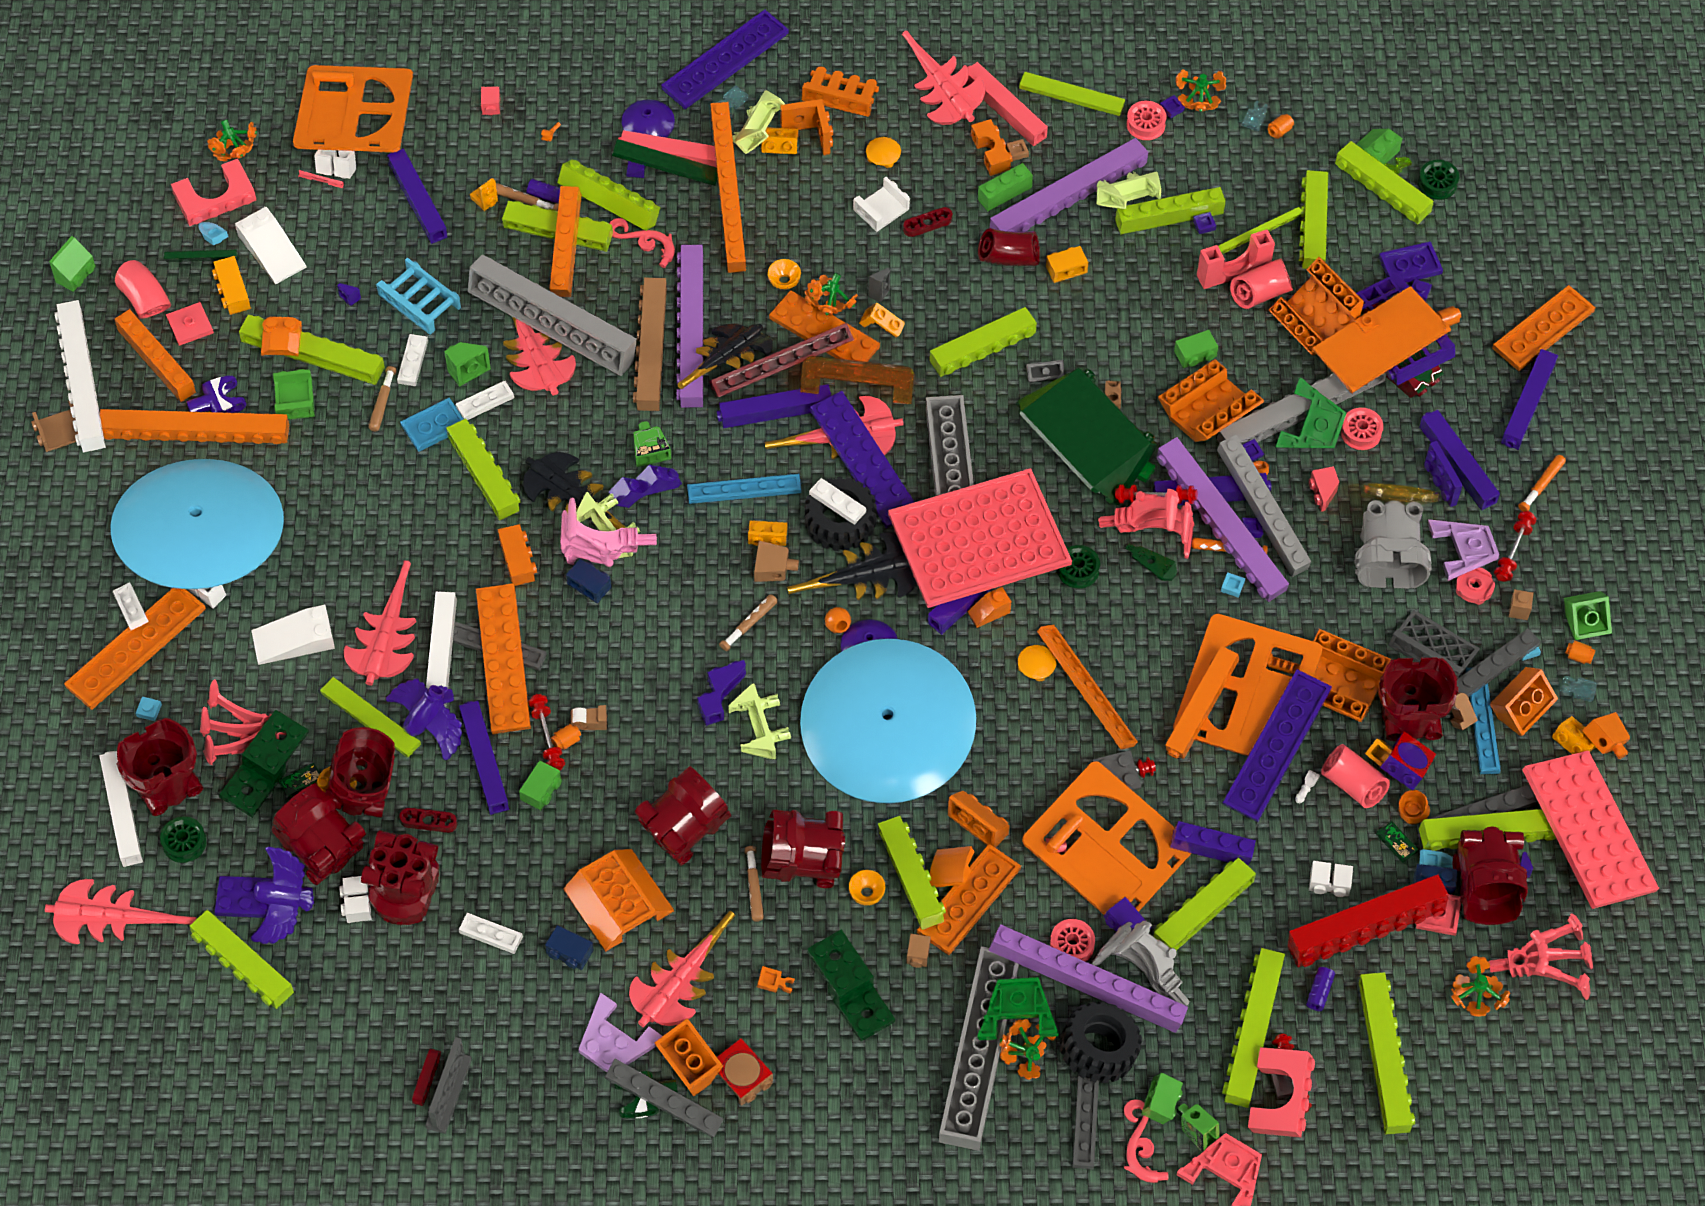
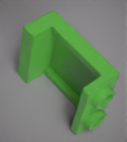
M300 369L297 371L273 373L276 414H287L288 419L315 417L313 384L310 370Z

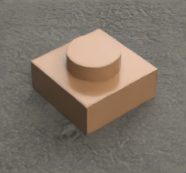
M1023 139L1006 143V149L1011 153L1013 161L1029 157V151Z

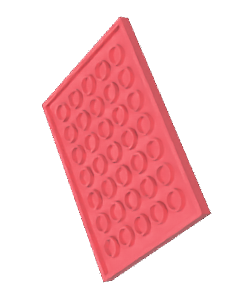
M1031 468L888 510V515L927 608L1072 565L1071 557Z

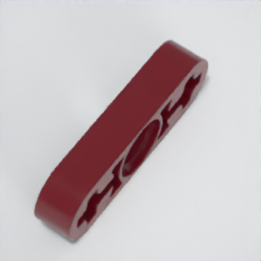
M942 207L907 219L903 224V232L908 237H914L947 226L952 222L953 213L949 208ZM929 219L933 223L930 225H926L923 223V221Z
M405 808L400 812L401 824L406 828L446 833L453 832L457 828L456 816L450 812L417 808ZM408 815H412V818H410L409 821H406ZM431 816L434 818V821L431 824H425L423 819ZM450 819L451 823H449V825L446 826L445 822H447V820Z
M429 1049L413 1094L412 1104L424 1106L440 1062L441 1051Z

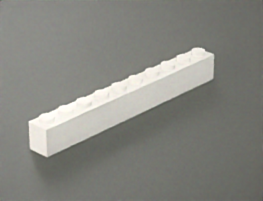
M79 300L57 304L58 312H55L56 322L60 323L57 326L59 337L62 336V339H59L61 350H64V352H61L63 363L67 364L64 366V372L66 377L69 376V379H66L68 391L71 390V393H68L70 404L74 405L70 409L72 417H76V420L73 421L75 432L78 431V434L75 435L77 446L81 445L83 452L106 448Z

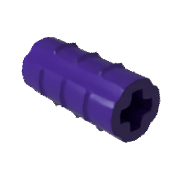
M531 179L527 187V194L559 204L560 188Z
M1326 967L1318 968L1306 1003L1308 1008L1315 1011H1323L1335 976L1333 970Z

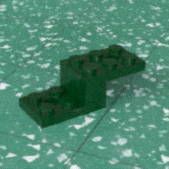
M275 710L243 752L242 765L221 791L219 797L253 818L279 783V780L285 775L287 761L307 736L309 729ZM283 732L287 737L283 740H278L275 736L277 733ZM250 787L253 789V792L245 795L242 793V789Z
M842 929L807 948V953L828 983L829 996L860 1042L895 1022V1017L874 988V976ZM832 953H838L841 957L838 960H832L829 956ZM869 1010L873 1013V1016L864 1018L861 1014L863 1011Z

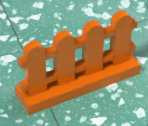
M818 67L816 71H811V82L804 83L802 87L803 101L823 99L824 106L867 117L870 116L871 106L874 103L873 94L879 91L876 80L869 79L866 83H862L858 75H852L849 79L843 78L841 71H835L832 75L826 74L827 70L825 67ZM824 80L829 81L827 86L822 85ZM841 84L846 85L844 91L839 90ZM857 88L863 89L861 95L855 94Z

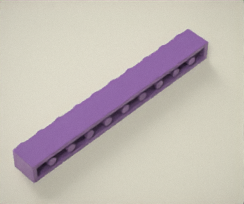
M1134 138L991 217L990 228L1003 231L1026 232L1032 226L1041 224L1050 216L1057 215L1059 211L1069 208L1075 202L1084 200L1088 195L1097 192V183L1100 180L1102 182L1106 180L1112 184L1120 177L1127 176L1129 172L1131 173L1138 167H1143L1147 163L1148 151Z
M681 245V252H677V261L681 263V267H677V277L681 278V282H677V293H681V297H677V308H681V312H677V323H681V328H677V339H681V343H677V354H680V358H677V369H680V374H677V385L703 362V355L696 353V348L703 347V245ZM703 375L685 388L677 389V400H680L681 408L703 407Z
M1178 437L1161 446L1157 453L1158 462L1166 467L1170 478L1173 481L1176 480L1183 489H1188L1190 485L1197 489L1198 498L1197 501L1194 500V503L1191 504L1195 510L1198 509L1204 523L1210 525L1214 536L1223 542L1226 552L1232 554L1236 565L1245 571L1248 581L1252 584L1254 583L1258 588L1259 595L1263 599L1265 598L1267 602H1270L1287 591L1289 586L1287 580Z
M1001 924L988 950L1099 1000L1114 1004L1120 1009L1175 1033L1182 1025L1188 1006Z

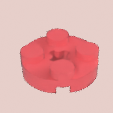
M1481 567L1458 576L1456 580L1457 595L1477 605H1481L1484 601L1488 600L1495 588L1492 575ZM1477 582L1478 588L1472 587L1470 583L1474 584Z

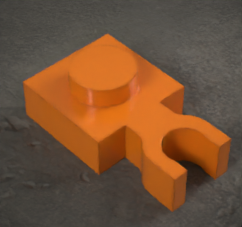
M762 966L757 987L775 993L778 988H781L784 992L791 993L792 988H788L785 983L793 984L795 979L790 977L781 978V971Z

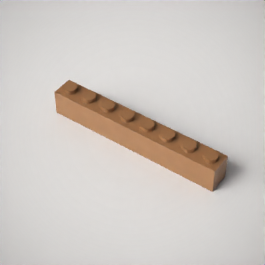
M644 278V285H640V296H643V300H639V311H642V315L638 316V326H641V330L637 331V341H640V346H636V357H639V361H635V372H638V376L634 377V388H637V392H633V403H637V410L659 411L667 294L666 278Z

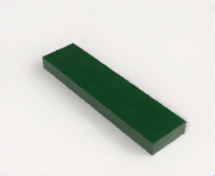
M237 250L164 252V260L166 262L218 261L232 256L239 260Z

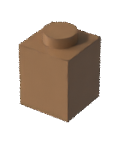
M1514 589L1510 601L1509 617L1528 620L1532 609V592Z
M910 935L907 964L916 968L927 967L930 936Z

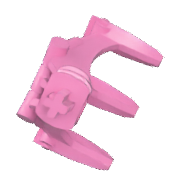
M574 498L569 500L568 515L566 510L562 512L560 548L569 565H574L577 558L611 567L614 563L613 560L618 559L624 552H637L638 546L657 545L656 534H638L637 528L598 531L583 525L577 520Z

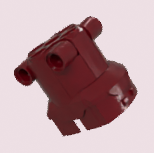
M1431 657L1421 658L1420 662H1413V658H1397L1389 662L1384 674L1380 677L1378 686L1379 698L1383 705L1382 718L1385 723L1387 740L1397 741L1404 731L1416 740L1423 736L1427 740L1442 738L1440 718L1445 717L1454 706L1459 688L1457 686V676L1446 660Z
M168 718L145 727L146 732L141 735L137 731L124 738L123 741L118 743L117 747L118 762L116 764L122 779L130 788L138 792L153 816L163 814L168 809V806L179 805L187 795L188 797H194L203 790V785L193 772L197 756L193 738L185 727Z
M367 727L353 728L343 732L332 756L331 772L325 794L327 796L330 795L336 802L335 809L340 810L341 805H343L342 811L353 816L362 815L364 809V815L382 818L385 805L384 800L388 794L395 758V743L385 733ZM356 766H363L365 770H359ZM358 781L365 788L356 790L351 787L350 783Z
M691 766L685 769L677 778L674 777L668 784V790L653 804L646 800L635 810L641 825L679 865H684L691 859L693 852L690 849L706 834L713 835L719 830L718 828L731 817V813L727 811L728 807L724 800Z
M314 783L295 795L275 814L273 824L278 830L273 826L272 832L282 843L286 851L294 852L309 868L306 871V875L317 886L331 874H335L343 869L349 862V859L363 849L364 841L362 838L366 835V832L356 821L349 824L335 809L336 802L330 795L327 796Z
M772 810L769 818L774 820H767L763 832L761 852L762 878L779 879L782 882L791 881L795 876L817 878L816 885L818 887H833L834 879L839 878L842 871V854L845 847L843 813L839 811L826 812L824 820L804 818L796 810Z
M1493 826L1481 831H1461L1460 841L1458 842V854L1453 855L1452 865L1453 869L1461 872L1462 885L1459 894L1460 902L1463 904L1465 919L1482 925H1499L1517 920V917L1520 916L1523 907L1522 897L1523 902H1525L1528 893L1527 870L1520 865L1518 850H1522L1524 846L1523 832H1503Z
M379 830L375 838V847L370 854V866L366 865L364 867L361 883L370 885L369 901L374 911L384 921L397 925L419 923L423 921L424 916L427 914L432 894L434 895L439 881V864L435 860L438 853V845L424 841L418 842L417 838L409 834L397 835ZM404 860L407 862L401 868L393 867V864L397 861ZM418 867H422V868H423V869L420 870V871H416V870H415V869L418 868ZM391 880H397L394 884L389 883Z

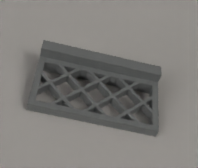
M1415 610L1412 611L1401 627L1393 633L1389 643L1390 647L1409 658H1413L1416 662H1420L1421 658H1443L1452 667L1457 679L1460 678L1480 650V648ZM1415 618L1421 621L1422 625H1413L1412 619ZM1428 629L1436 630L1438 635H1430ZM1415 630H1424L1426 636H1417ZM1411 631L1413 637H1409L1402 632ZM1440 639L1442 645L1434 646L1432 640ZM1445 639H1451L1455 644L1446 645ZM1419 641H1428L1429 646L1426 647L1419 643ZM1467 648L1472 653L1463 655L1462 649ZM1457 649L1459 655L1450 656L1449 650ZM1444 650L1446 656H1441L1436 651ZM1461 660L1462 667L1452 661Z
M455 1037L428 1111L429 1117L425 1125L426 1129L444 1134L447 1132L472 1062V1056L465 1055L461 1038Z

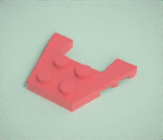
M1225 1133L1199 1156L1194 1157L1190 1163L1180 1168L1177 1176L1193 1185L1201 1171L1205 1168L1241 1190L1231 1206H1251L1262 1154Z

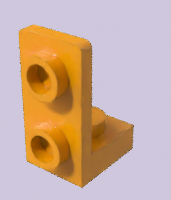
M493 178L470 194V198L484 211L489 207H493L498 201L496 181Z
M877 302L865 310L859 322L863 327L876 323L895 337L900 335L905 325L901 319Z

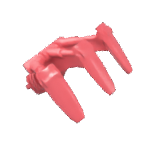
M1167 489L1165 497L1139 491L1136 494V500L1133 501L1131 506L1116 508L1115 515L1101 516L1098 519L1100 528L1116 526L1120 533L1136 532L1145 528H1163L1181 535L1182 543L1184 544V558L1188 559L1190 554L1194 521L1190 503L1185 502L1181 509L1177 508L1179 497L1178 493L1173 489Z
M215 679L210 685L209 700L207 701L210 708L216 707L219 704L241 720L243 724H228L210 720L207 708L203 707L200 733L205 737L203 753L207 762L213 765L217 755L243 753L272 715L267 716L266 714L254 713L230 702L219 693L218 684ZM210 730L219 731L230 736L239 737L240 741L214 746L211 736L207 734L210 733ZM279 732L276 734L275 737L278 740H280V735L286 734L283 732Z
M1570 914L1567 920L1569 924L1541 933L1539 930H1535L1530 934L1533 940L1522 946L1521 950L1518 948H1514V951L1507 950L1508 958L1490 960V972L1510 970L1512 978L1516 975L1523 977L1526 974L1527 977L1537 975L1556 979L1575 986L1581 991L1585 1000H1588L1591 993L1590 978L1585 973L1577 979L1562 973L1557 968L1549 966L1548 961L1583 959L1586 966L1592 970L1591 946L1584 942L1580 946V950L1548 948V943L1573 932L1579 941L1583 940V925L1576 915ZM1525 960L1523 964L1516 965L1517 961Z

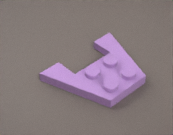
M1428 519V527L1432 538L1451 536L1460 559L1443 563L1448 581L1499 558V552L1489 526Z
M600 993L578 1050L584 1057L608 1072L614 1059L628 1065L655 1048L654 1042L660 1039L662 1035L648 1027L637 1041L630 1038L606 1021L617 1007V1004Z

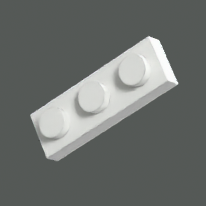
M409 335L397 378L398 384L416 386L428 344V337Z
M503 381L456 403V408L463 419L469 420L513 399L514 394L506 381Z
M822 478L809 491V495L854 525L866 513V508Z
M130 582L113 590L131 630L149 622Z
M469 913L466 914L459 928L460 934L515 954L523 938L520 932Z

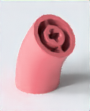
M1280 258L1233 278L1230 291L1234 301L1240 307L1250 309L1272 298L1293 291V287L1284 262Z
M130 260L119 267L115 275L116 286L129 299L140 319L152 317L171 307L164 289L141 262Z
M1344 744L1337 746L1322 766L1321 774L1364 808H1370L1379 803L1386 795L1390 786L1389 780Z

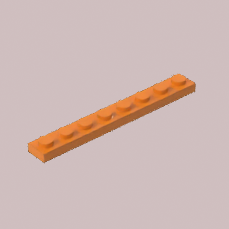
M1055 625L1041 626L1037 632L1043 642L1068 674L1120 749L1134 747L1138 741Z

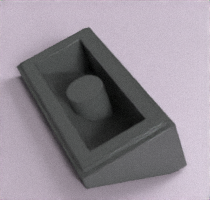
M889 268L874 273L869 277V297L882 302L890 291Z
M1063 360L1025 364L1028 382L1055 380L1065 375Z

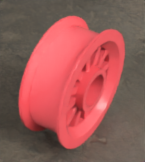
M1140 101L1130 107L1126 125L1132 136L1140 140H1153L1162 135L1166 122V112L1162 106L1153 101Z
M1352 409L1346 414L1340 431L1341 437L1351 448L1357 450L1371 449L1381 439L1383 421L1371 409Z
M1067 919L1054 927L1051 933V947L1062 952L1066 951L1065 953L1085 962L1091 958L1094 951L1095 935L1088 924L1077 919ZM1073 940L1077 942V944L1071 945L1068 943V941Z

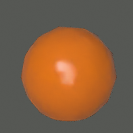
M842 607L830 609L824 619L826 627L833 633H843L851 624L850 613Z

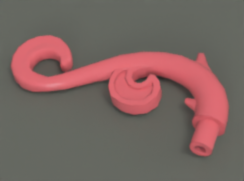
M622 218L610 221L609 224L613 228V238H639V247L641 250L648 252L654 249V239L664 245V249H661L663 259L659 266L666 268L667 264L672 261L675 254L672 234L666 236L654 230L619 234L615 232V229L619 226L624 228V232H628L629 226L627 221Z
M1137 1099L1127 1102L1124 1106V1116L1130 1122L1136 1123L1138 1118L1134 1117L1132 1112L1134 1109L1143 1110L1145 1102ZM1143 1115L1141 1122L1129 1139L1126 1151L1129 1166H1124V1169L1146 1182L1158 1183L1161 1180H1168V1172H1157V1170H1151L1148 1166L1145 1169L1136 1158V1149L1138 1147L1143 1148L1138 1153L1142 1158H1149L1154 1152L1152 1141L1148 1138H1140L1149 1119Z

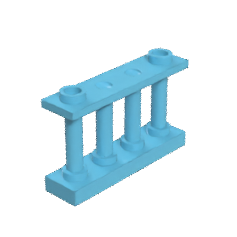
M407 257L405 259L407 270L391 284H386L382 280L376 284L378 295L431 335L435 331L434 319L450 305L454 306L457 310L461 308L460 297L456 292L450 291L424 271L416 261L413 262ZM411 275L419 279L404 294H399L395 291ZM424 285L432 289L417 304H412L408 301ZM437 295L445 299L430 314H425L421 311Z

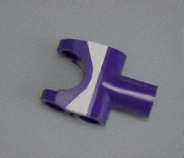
M224 376L205 382L202 385L204 395L186 401L189 412H208L211 410V412L238 413L246 407V401L243 397L225 396L231 389L237 386L238 382L234 376Z

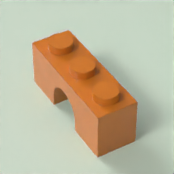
M991 119L971 125V137L976 148L988 147L991 149L984 152V164L990 176L1009 171L1011 162H1013L1010 152H1007L1005 141L1003 138H1000L997 125H994Z

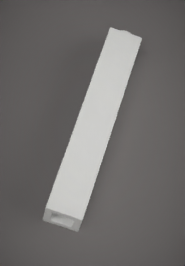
M436 592L426 688H429L431 685L438 687L442 685L448 688L457 605L455 592Z
M109 751L99 756L119 856L123 867L142 863L143 859L128 785L122 779L116 764L118 762L117 751Z

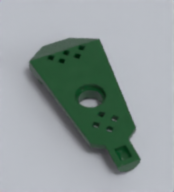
M1129 543L1125 548L1132 553V558L1154 573L1161 581H1172L1177 575L1175 561L1142 546L1135 547ZM1151 559L1154 560V563L1150 564L1147 561Z

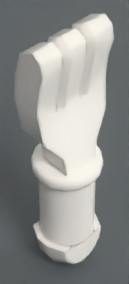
M1311 770L1308 771L1304 784L1295 797L1297 803L1304 802L1307 793L1311 790L1310 788L1319 779V774Z

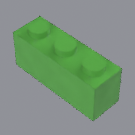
M1022 163L979 186L978 201L988 212L1031 189L1033 175Z

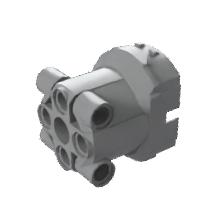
M1377 500L1371 501L1368 504L1367 511L1363 514V526L1360 533V538L1364 545L1355 554V567L1357 568L1355 569V574L1362 585L1386 588V578H1393L1394 588L1409 589L1417 588L1427 581L1432 570L1431 553L1421 543L1420 520L1423 513L1421 504L1410 502L1406 506L1399 501H1389L1383 504Z

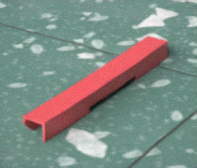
M299 170L298 177L328 183V185L339 188L344 186L342 181Z

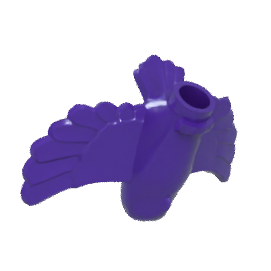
M418 678L413 681L408 680L406 683H401L398 687L394 688L391 694L386 697V701L396 702L409 710V714L403 724L405 732L415 737L420 735L425 729L429 730L439 744L443 759H450L461 744L460 736L462 735L460 729L462 723L456 719L454 713H450V710L444 706V704L454 701L453 691L442 685L439 687L431 685L429 688H426L425 684L420 682Z
M266 847L265 850L273 865V879L255 883L254 899L260 903L267 904L268 910L263 923L251 936V940L262 944L269 942L274 944L279 939H284L287 934L294 932V925L297 923L298 907H301L306 912L310 911L314 904V896L311 887L302 886V878L305 876L303 871L304 864L299 862L297 857L292 856L289 851H284L281 848Z

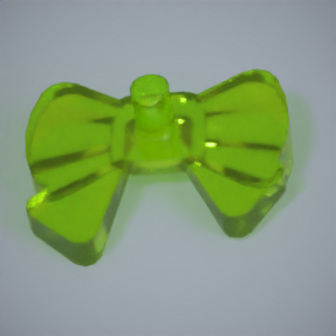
M1396 157L1398 164L1395 166L1385 163V166L1396 174L1402 172L1403 168L1412 165L1408 157Z

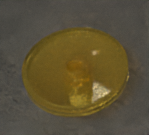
M1364 483L1363 492L1376 499L1386 502L1399 501L1404 505H1408L1410 502H1418L1421 505L1438 502L1440 495L1439 492L1395 484Z

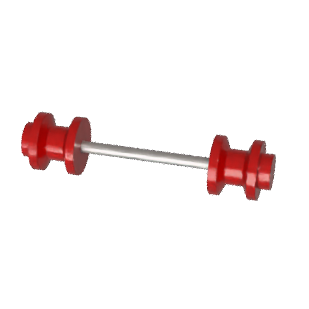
M1120 484L1119 488H1116L1115 497L1116 500H1119V503H1124L1125 500H1130L1133 503L1136 500V485H1131V488H1125L1123 484ZM1177 485L1178 504H1181L1183 500H1188L1190 504H1193L1194 500L1197 501L1198 491L1194 489L1193 485H1190L1188 489H1183L1181 485ZM1144 492L1146 494H1155L1157 496H1165L1166 494L1163 492Z
M1529 511L1520 512L1517 517L1519 521L1514 523L1513 528L1519 534L1509 557L1500 558L1498 561L1500 567L1494 570V575L1499 581H1510L1513 577L1511 571H1515L1517 568L1516 562L1512 560L1521 536L1530 535L1532 532L1531 526L1537 520L1534 514Z
M536 694L531 697L528 704L531 708H534L531 712L532 717L542 721L549 749L543 752V758L548 760L546 764L562 770L565 766V760L560 758L562 749L552 746L545 717L551 713L550 708L545 706L548 699L544 695Z

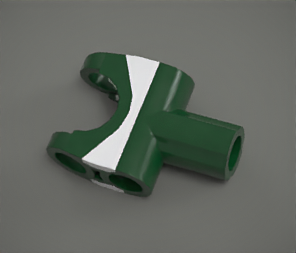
M642 1071V1072H641L642 1074H644V1075L650 1077L651 1079H653L652 1072H650V1071ZM676 1079L659 1082L678 1093ZM614 1084L615 1089L625 1090L622 1087ZM636 1096L633 1102L619 1109V1116L625 1119L650 1117L656 1115L659 1109Z

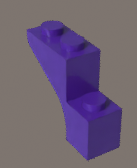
M649 465L636 479L622 477L611 488L609 493H612L614 499H617L618 504L616 506L630 508L640 498L675 489L682 482L678 477L677 471L674 469Z
M744 660L734 661L727 666L716 667L708 672V683L712 693H704L697 697L698 708L706 726L724 720L722 702L746 676Z

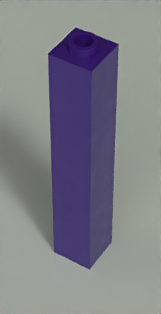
M404 148L388 154L389 166L430 243L433 244L448 238L446 226Z
M1543 349L1540 350L1504 432L1501 444L1519 450L1556 365L1557 354Z
M829 384L719 403V411H716L718 422L722 421L723 428L809 414L811 413L810 406L831 396Z
M1438 410L1425 413L1422 416L1419 427L1430 442L1437 441L1463 487L1482 511L1496 504L1500 495L1499 491Z
M1259 473L1269 491H1271V481L1267 480L1266 473ZM1232 476L1208 477L1226 502L1246 500ZM1176 480L1154 481L1153 492L1167 493V489L1176 491L1179 484ZM1183 500L1178 505H1185V502H1188V500Z
M990 590L937 605L928 613V624L942 635Z
M465 702L463 705H459L460 714L489 814L509 810L507 797L479 702Z

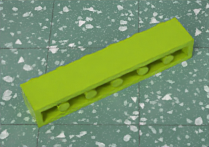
M1350 141L1337 153L1335 164L1341 170L1346 171L1353 179L1361 182L1368 190L1373 191L1382 200L1388 202L1395 210H1399L1409 220L1419 224L1431 213L1433 200L1354 142Z
M571 159L562 164L558 184L579 187L582 197L645 231L655 226L660 207L653 201L646 200L638 193L632 192L623 185L611 181L608 177L596 173L595 170L581 165L577 160Z
M1307 170L1306 177H1302L1301 188H1304V192L1301 193V202L1304 203V206H1301L1302 213L1300 217H1303V221L1300 222V232H1303V236L1300 235L1299 246H1303L1299 252V261H1302V269H1307L1318 257L1324 262L1326 261L1328 172Z
M1221 187L1127 205L1126 209L1117 208L1115 221L1121 235L1193 220V216L1211 212L1212 216L1224 214L1226 201Z
M508 201L502 217L503 226L507 229L555 240L558 211L542 209L537 205H525L519 201ZM579 217L576 245L607 252L613 235L612 225L605 221L598 222L588 217Z
M1024 307L930 350V362L940 377L949 375L961 367H967L976 360L984 359L991 353H997L1004 347L1014 345L1024 338L1033 336L1036 333L1037 322L1028 309Z
M463 419L446 427L448 439L499 521L519 512L520 499L517 493L511 491L512 487L509 480L503 478L500 466L495 465L493 462L494 457L492 453L486 451L483 439L481 437L478 438L476 435L475 426L469 424L467 419Z
M897 816L878 823L881 839L921 930L944 922L943 914L946 913L945 907L936 898L939 897L935 885L931 886L929 882L931 881V876L928 869L924 870L922 866L924 865L922 855L916 853L917 845L914 838H910L908 835L910 829L907 822H903L901 817Z
M1237 858L1234 862L1230 861L1224 867L1222 873H1216L1206 887L1203 885L1198 889L1196 896L1192 899L1188 898L1178 912L1176 910L1173 911L1164 924L1160 923L1156 926L1154 938L1177 951L1254 882L1256 873L1240 858Z
M206 910L190 925L191 937L197 943L202 942L210 955L213 956L215 954L220 958L219 962L225 968L230 967L238 980L241 981L243 979L247 983L250 991L254 994L256 992L259 993L261 1000L267 1006L272 1005L277 1009L294 993L292 985L209 910Z

